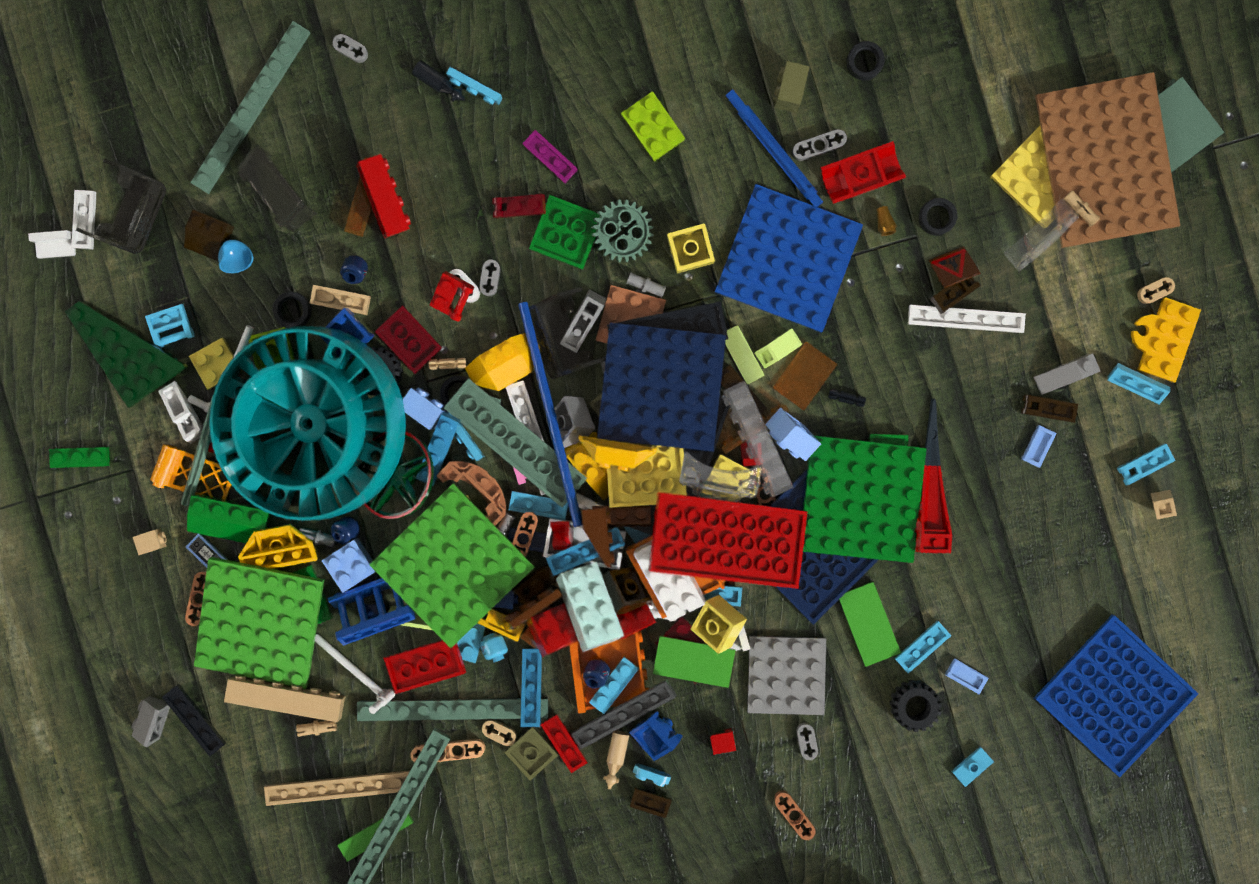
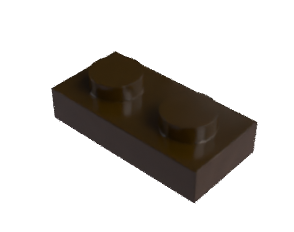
M635 787L630 807L666 818L672 798Z

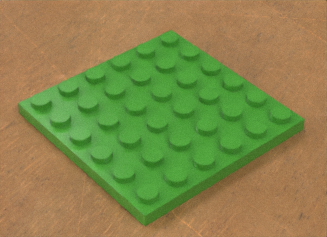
M454 483L370 564L386 583L450 648L535 567Z
M210 557L207 565L194 666L249 678L264 679L269 682H281L289 686H303V689H306L310 676L324 579Z

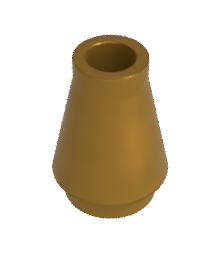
M888 206L876 209L878 232L881 233V236H889L896 233L897 225L888 210Z

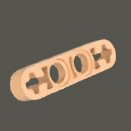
M480 739L448 742L444 749V755L439 758L438 762L481 757L485 751V743ZM425 744L413 748L410 757L414 763L418 758L415 754L418 750L421 752ZM465 744H468V748H473L477 744L482 749L478 753L475 750H469L468 754H466L467 748ZM459 745L462 747L463 753L455 755L452 748Z

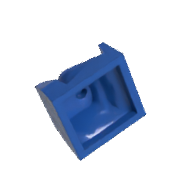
M343 308L326 326L350 334L363 343L369 342L375 336L369 333L361 322L354 317L355 314L349 308ZM320 336L329 345L331 339ZM339 347L336 351L338 357H340L341 355V349ZM351 353L348 361L355 356L353 353Z
M658 712L652 714L646 721L643 720L629 732L654 761L674 750L682 738L681 734L675 735L676 732L672 728V721L666 717L663 719L657 717Z

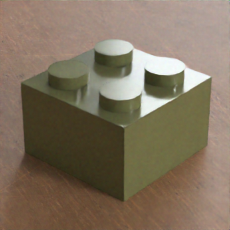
M789 61L786 62L785 67L781 66L777 77V83H780V85H776L772 101L775 102L774 108L797 113L801 105L810 66Z

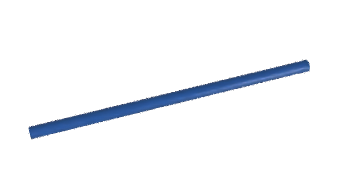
M522 302L518 306L573 525L574 527H579L583 525L528 302Z

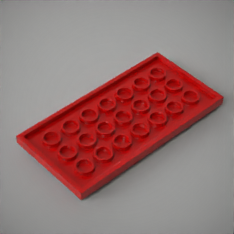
M658 492L648 571L799 589L807 511Z

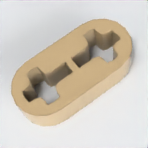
M1167 277L1156 280L1139 289L1137 293L1138 300L1144 304L1152 303L1171 294L1175 289V283ZM1163 283L1168 284L1166 289L1158 290L1159 287L1163 286ZM1154 291V294L1150 295L1149 298H1144L1143 295L1146 292Z
M495 719L486 720L482 726V733L486 737L504 746H511L516 741V731ZM490 724H493L494 729L499 732L492 730L491 733H489L486 725L490 726ZM500 732L503 734L510 732L513 739L504 740L505 736L500 734Z

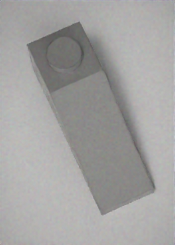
M590 289L588 290L560 342L561 345L577 353L603 309L606 298Z
M1092 353L1083 355L1033 378L1042 395L1100 372V368Z

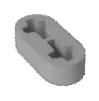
M338 34L334 37L333 46L340 54L357 63H363L367 60L368 51L365 46L344 34ZM343 40H345V43H346L349 47L346 48V47H344V46H341V48H340L338 42H339V41L343 42ZM355 49L357 51H360V49H362L361 51L363 55H359L356 58V54L352 50Z
M495 260L486 261L482 267L480 291L485 296L495 295L498 289L501 270L500 265ZM494 264L497 270L492 272V277H489L490 272L486 268ZM488 279H490L491 286L494 289L486 293L487 291L483 287L488 284Z
M801 723L796 729L800 752L804 759L813 760L818 755L815 732L809 723ZM804 727H806L807 730H810V732L807 733L808 739L806 740L804 735L800 734V732L803 731ZM807 743H809L811 749H814V751H811V755L804 752L807 750Z

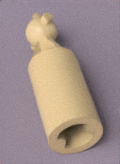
M616 730L612 732L606 760L609 774L603 778L606 780L608 789H611L615 783H619L615 774L624 763L630 735L623 731Z

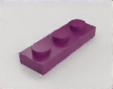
M536 130L523 142V146L564 184L578 171L566 157Z

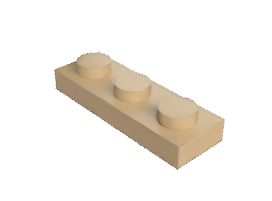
M313 285L309 304L338 310L349 308L353 313L367 315L371 296Z

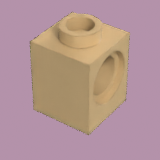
M1171 490L1150 493L1157 519L1177 516Z
M161 529L152 530L133 537L138 555L167 547L166 535Z

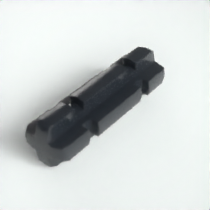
M833 388L829 390V399H838V401L852 405L856 404V406L860 407L865 405L866 398L863 396L857 397L852 393L838 392V390Z

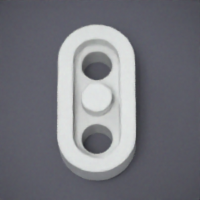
M454 269L449 272L454 276L459 275L460 279L474 286L473 295L469 296L466 302H476L480 297V290L475 283L460 269ZM461 288L457 291L459 296H461L463 291Z

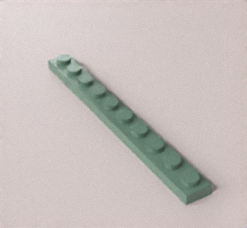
M292 21L190 183L207 194L210 193L311 34L310 31Z
M521 698L390 700L374 714L369 712V708L377 700L357 701V721L521 719ZM541 698V718H548V698Z
M435 728L433 729L347 884L370 883L450 741V736Z

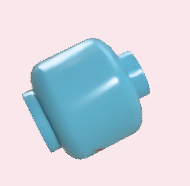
M495 632L483 637L480 647L486 660H493V662L504 659L503 655L507 653L508 648L503 636L497 635Z

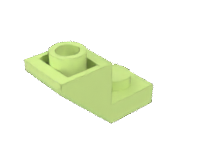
M791 328L757 350L755 355L763 367L767 368L800 347L802 343Z

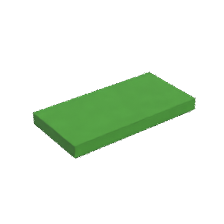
M872 581L848 590L839 599L864 666L867 667L900 654L901 651L874 582Z
M660 635L653 674L729 688L735 649L729 648L718 654L705 643Z

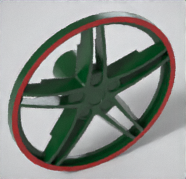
M387 432L379 434L373 438V441L377 443L382 442L386 439ZM405 432V438L416 443L424 456L403 463V456L401 454L399 463L387 484L374 497L372 503L369 501L364 504L370 512L381 518L401 519L411 515L422 506L432 487L434 468L430 452L422 440L409 432ZM426 459V461H424V462H422V463H420V464H418V465H416V466H414V467H412V468H409V467H408V466H410V465H412V464H415V463L419 462L420 460ZM363 461L358 467L361 471L367 472L371 475H375L376 473L375 471H371L364 468L365 464L371 465L365 461ZM427 466L426 486L421 497L418 499L412 485L416 481V473ZM403 487L405 488L406 492L408 493V495L410 496V498H411L412 501L414 502V505L411 503V501L409 500V497L407 496V494H406V493L404 492V490L402 489ZM396 489L410 506L409 509L399 513L381 511Z

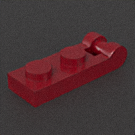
M544 194L492 198L495 210L493 218L546 214ZM502 205H507V211H502Z

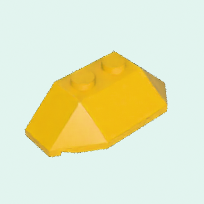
M522 333L513 336L477 356L465 367L471 381L477 386L500 391L532 373L534 366L526 334Z
M592 432L588 437L597 438L598 434L597 432ZM581 442L564 448L567 459L587 478L586 481L603 500L609 497L607 468L598 467L599 463L594 462Z
M579 435V441L594 462L599 463L598 467L610 469V465L618 466L620 471L629 472L630 468H636L654 455L657 448Z
M291 524L254 531L238 556L240 563L270 569L317 561L318 559L313 542Z

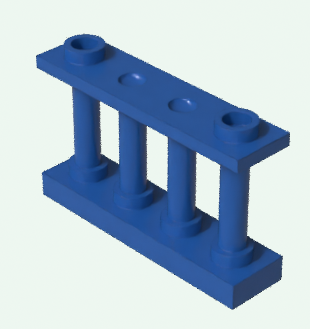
M383 578L343 593H336L328 598V602L339 610L342 629L335 632L337 640L343 646L416 619L413 610L409 606H404L403 599L394 590L393 594L397 608L386 613L381 591L391 587ZM374 594L379 615L369 620L363 598ZM356 601L361 621L359 624L350 626L345 605Z

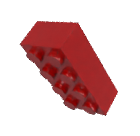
M379 154L359 161L356 168L383 238L385 239L407 231L411 222L407 213H403L402 206L404 204L401 196L396 195L395 188L397 186L393 176L390 177L388 174V169L390 168L387 159L382 158V155Z
M565 603L535 615L527 621V625L542 657L579 642Z

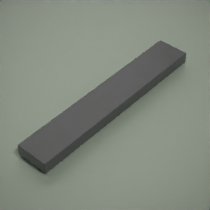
M666 679L577 728L570 734L581 750L676 698L677 694Z

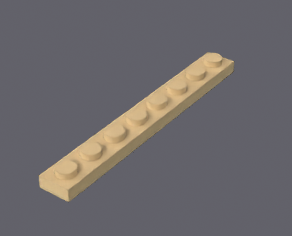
M410 771L265 785L266 806L398 793Z

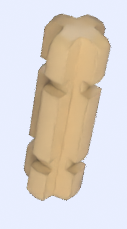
M430 359L428 364L431 370H437L438 368H465L466 359Z

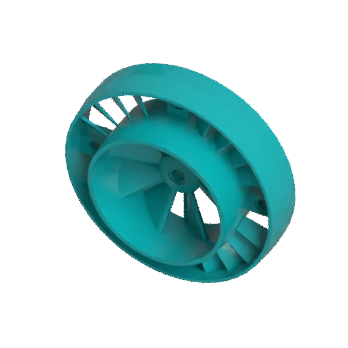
M297 326L281 329L254 340L235 355L227 365L216 385L212 398L210 435L217 461L226 478L235 490L251 504L269 514L285 519H329L349 513L369 502L382 490L393 475L399 463L405 441L406 419L404 404L399 387L391 371L379 355L369 346L352 335L337 329L320 326ZM296 332L299 360H290L286 334ZM308 333L331 339L323 360L307 359ZM272 339L275 340L283 362L274 363L266 346L267 342ZM338 347L341 349L340 357L336 353ZM255 352L266 365V368L260 371L249 359ZM351 353H353L356 356V358L349 366V368L346 370L345 368L350 358ZM366 367L371 374L359 382L355 376ZM241 369L251 376L248 381L238 377ZM378 387L381 394L369 399L367 392ZM229 398L236 400L232 418L227 417ZM385 409L386 416L374 417L373 411ZM342 411L346 412L345 415L331 418V415ZM309 419L313 422L312 428L308 424ZM291 428V431L263 442L260 440L259 435ZM374 431L387 432L385 446L373 441ZM228 432H232L233 438H229ZM330 432L346 440L344 450L328 437ZM300 440L303 442L291 475H287L279 467ZM316 441L319 442L330 472L317 481L314 442ZM377 451L381 454L380 460L376 458ZM238 452L239 457L235 458L233 453ZM363 461L378 468L372 479L358 468ZM249 470L251 473L245 477L243 473ZM346 477L360 493L358 496L346 481ZM263 482L272 486L268 498L257 491ZM330 484L332 485V487H333V489H334V491H335V493H336V495H337V497H338V499H339V502H340V504H341V506H342L341 508H339L338 505H337V502H336V499H335V497H334V494H333V491H332V489H331ZM314 488H316L321 515L317 514ZM281 489L285 493L284 497L281 495ZM296 490H300L299 513L289 510Z

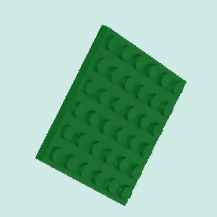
M814 436L821 445L808 459L803 511H807L803 552L914 563L917 534L915 533L920 509L926 448Z

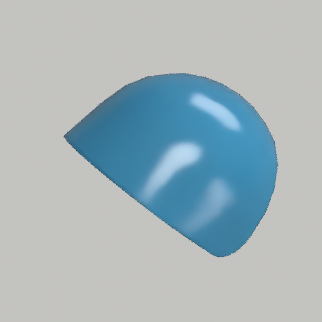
M237 240L224 242L218 253L219 268L225 273H239L246 270L253 262L252 251L247 245Z

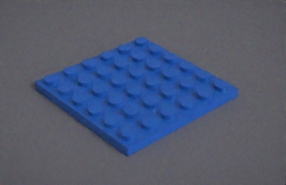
M755 184L715 293L822 333L863 224L821 208H815L813 205Z
M1112 614L1041 689L1034 699L1118 777H1121L1199 693Z

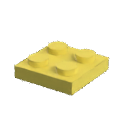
M220 338L189 356L207 390L217 385L223 371L234 357L224 338Z

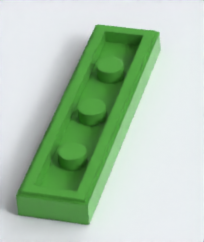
M409 813L399 831L414 822ZM383 818L337 845L347 862L365 852Z

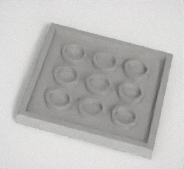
M749 636L747 712L824 715L826 638Z

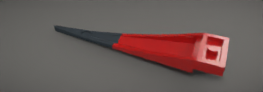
M931 399L925 443L926 457L921 501L915 533H917L915 552L951 553L952 530L940 463L936 400Z

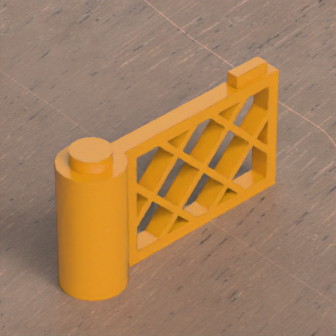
M163 444L150 479L153 482L152 485L158 488L168 486L184 492L186 485L179 486L174 483L176 477L184 474L186 480L188 479L187 471L191 468L185 470L182 461L184 456L191 458L193 461L195 455L177 447ZM205 459L204 464H209L213 473L203 476L201 472L199 481H203L206 491L196 492L195 494L204 495V493L208 492L209 497H213L211 490L221 487L224 493L222 499L226 500L232 486L229 481L221 482L217 474L222 471L219 463ZM214 474L219 485L209 488L205 478Z

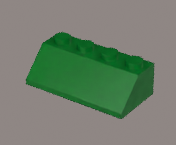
M193 494L191 495L187 513V531L247 543L254 531L268 529L271 514L253 505Z

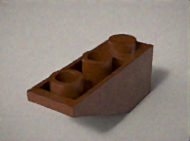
M606 508L582 510L583 530L606 567H611V563H615L614 551H610L609 543H613L612 531L608 532L607 525L611 524L610 512H606Z

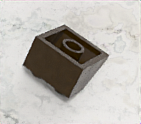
M192 209L185 227L184 248L218 261L219 249L224 242L230 240L234 226Z
M635 567L612 570L602 577L616 615L628 613L653 601Z

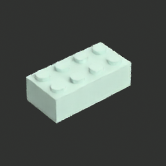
M597 562L561 573L556 578L582 652L619 640L624 636Z

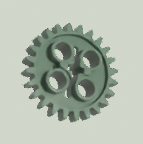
M617 200L616 206L613 201L609 202L610 208L604 205V212H597L600 218L593 219L597 225L591 226V228L596 230V233L591 234V236L597 237V240L593 243L600 244L597 250H605L603 256L610 254L609 260H613L616 257L617 262H621L622 257L624 262H628L629 257L632 261L636 260L635 254L639 257L643 256L641 250H648L645 244L652 243L648 240V237L654 236V234L649 233V230L653 229L654 226H648L652 219L645 218L648 212L641 213L642 206L635 208L636 202H632L629 205L628 200H625L623 205L621 200ZM622 212L628 215V221L626 223L622 222L620 219V215ZM633 220L636 221L633 226L624 231V234L609 242L611 237L621 231L620 228L627 227ZM607 224L613 227L611 235L605 231ZM633 228L639 230L640 235L638 238L633 237ZM619 239L623 240L625 243V247L623 250H620L617 247V241Z

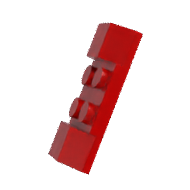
M893 141L820 167L822 181L833 204L906 178L899 165Z

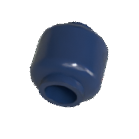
M349 256L345 259L340 269V275L347 283L359 284L363 281L368 271V265L359 256Z
M349 516L340 518L331 526L332 538L337 543L348 544L359 535V524Z
M601 659L591 660L587 663L584 670L583 680L590 688L603 687L609 677L610 668Z

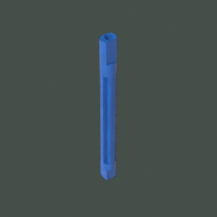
M733 89L725 96L737 109L738 115L806 200H810L815 208L821 205L823 201L817 195L818 191L752 109L744 104Z

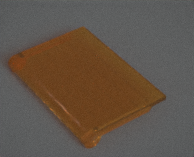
M805 342L773 389L804 411L837 366V363L810 343Z

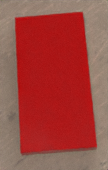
M443 640L383 658L395 694L467 673L458 644L456 643L450 648Z

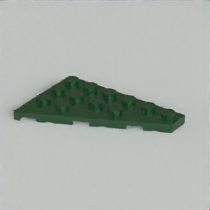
M84 301L77 302L65 311L128 408L133 407L188 367L186 363H182L172 357L173 355L164 352L160 347L139 337L137 333L128 330L114 319L106 317L102 312L93 309L91 305Z

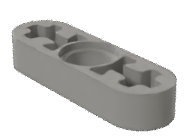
M837 129L801 141L794 146L792 155L796 160L803 161L841 148L846 143L847 136L844 131ZM835 134L838 137H842L840 144L834 141L830 143L831 147H828V141L834 139ZM817 140L823 141L825 144L824 149H815L814 142ZM808 143H810L812 154H810V150L805 151L804 156L796 153L799 147L806 149L809 147Z

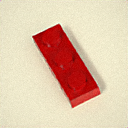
M558 714L541 723V727L571 773L588 763Z

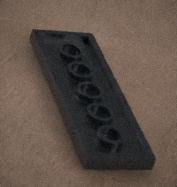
M721 301L617 322V324L726 335V340H728Z

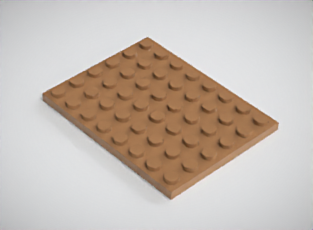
M1154 72L1037 94L1035 96L1061 248L1180 226ZM1072 190L1084 203L1087 202L1089 204L1088 207L1100 217L1093 226L1090 227L1080 215H1076L1074 213L1075 210L1063 200Z

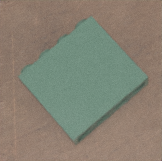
M1183 77L1177 81L1174 78L1164 85L1166 89L1161 93L1157 90L1171 173L1224 133Z

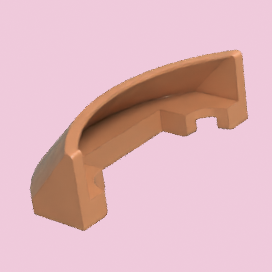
M453 461L449 462L436 475L443 483L447 480L455 482L463 480L477 489L488 504L485 511L488 514V519L495 526L506 515V503L502 489L496 479L482 467L469 462Z

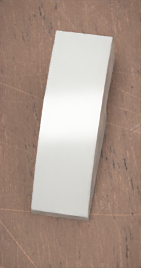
M174 381L158 390L172 421L177 424L183 439L190 444L200 439L203 425L192 405L187 402L188 399L177 382Z

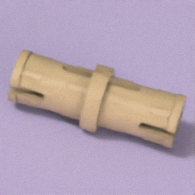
M1073 190L1064 197L1063 200L1075 210L1074 213L1080 215L1090 227L1100 219L1088 207L1089 204L1087 202L1084 203Z
M314 720L313 723L297 724V736L311 734L318 736L320 733L337 731V724L333 721L319 722L318 720Z

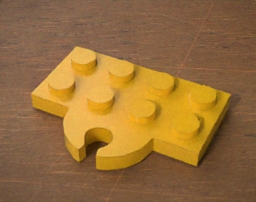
M1164 297L1160 303L1157 315H1146L1135 321V326L1143 325L1146 328L1144 336H1141L1138 331H1131L1132 342L1137 349L1143 351L1137 370L1175 383L1201 310Z

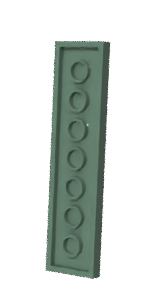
M468 378L445 405L444 409L452 416L460 419L464 426L563 508L568 501L555 451ZM568 462L576 492L587 478Z

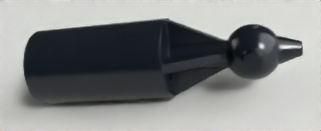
M422 60L416 64L412 71L413 76L437 92L451 94V101L453 102L455 100L465 101L461 92L462 88L453 89L447 77Z

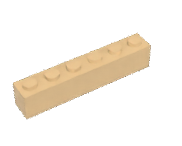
M235 675L228 679L224 702L338 722L342 718L345 696L340 695V692L336 691L325 693L321 692L319 688H310L308 690L302 689L303 686H285L281 682L272 681V683L265 682L264 679L254 678L252 680L246 679V676Z

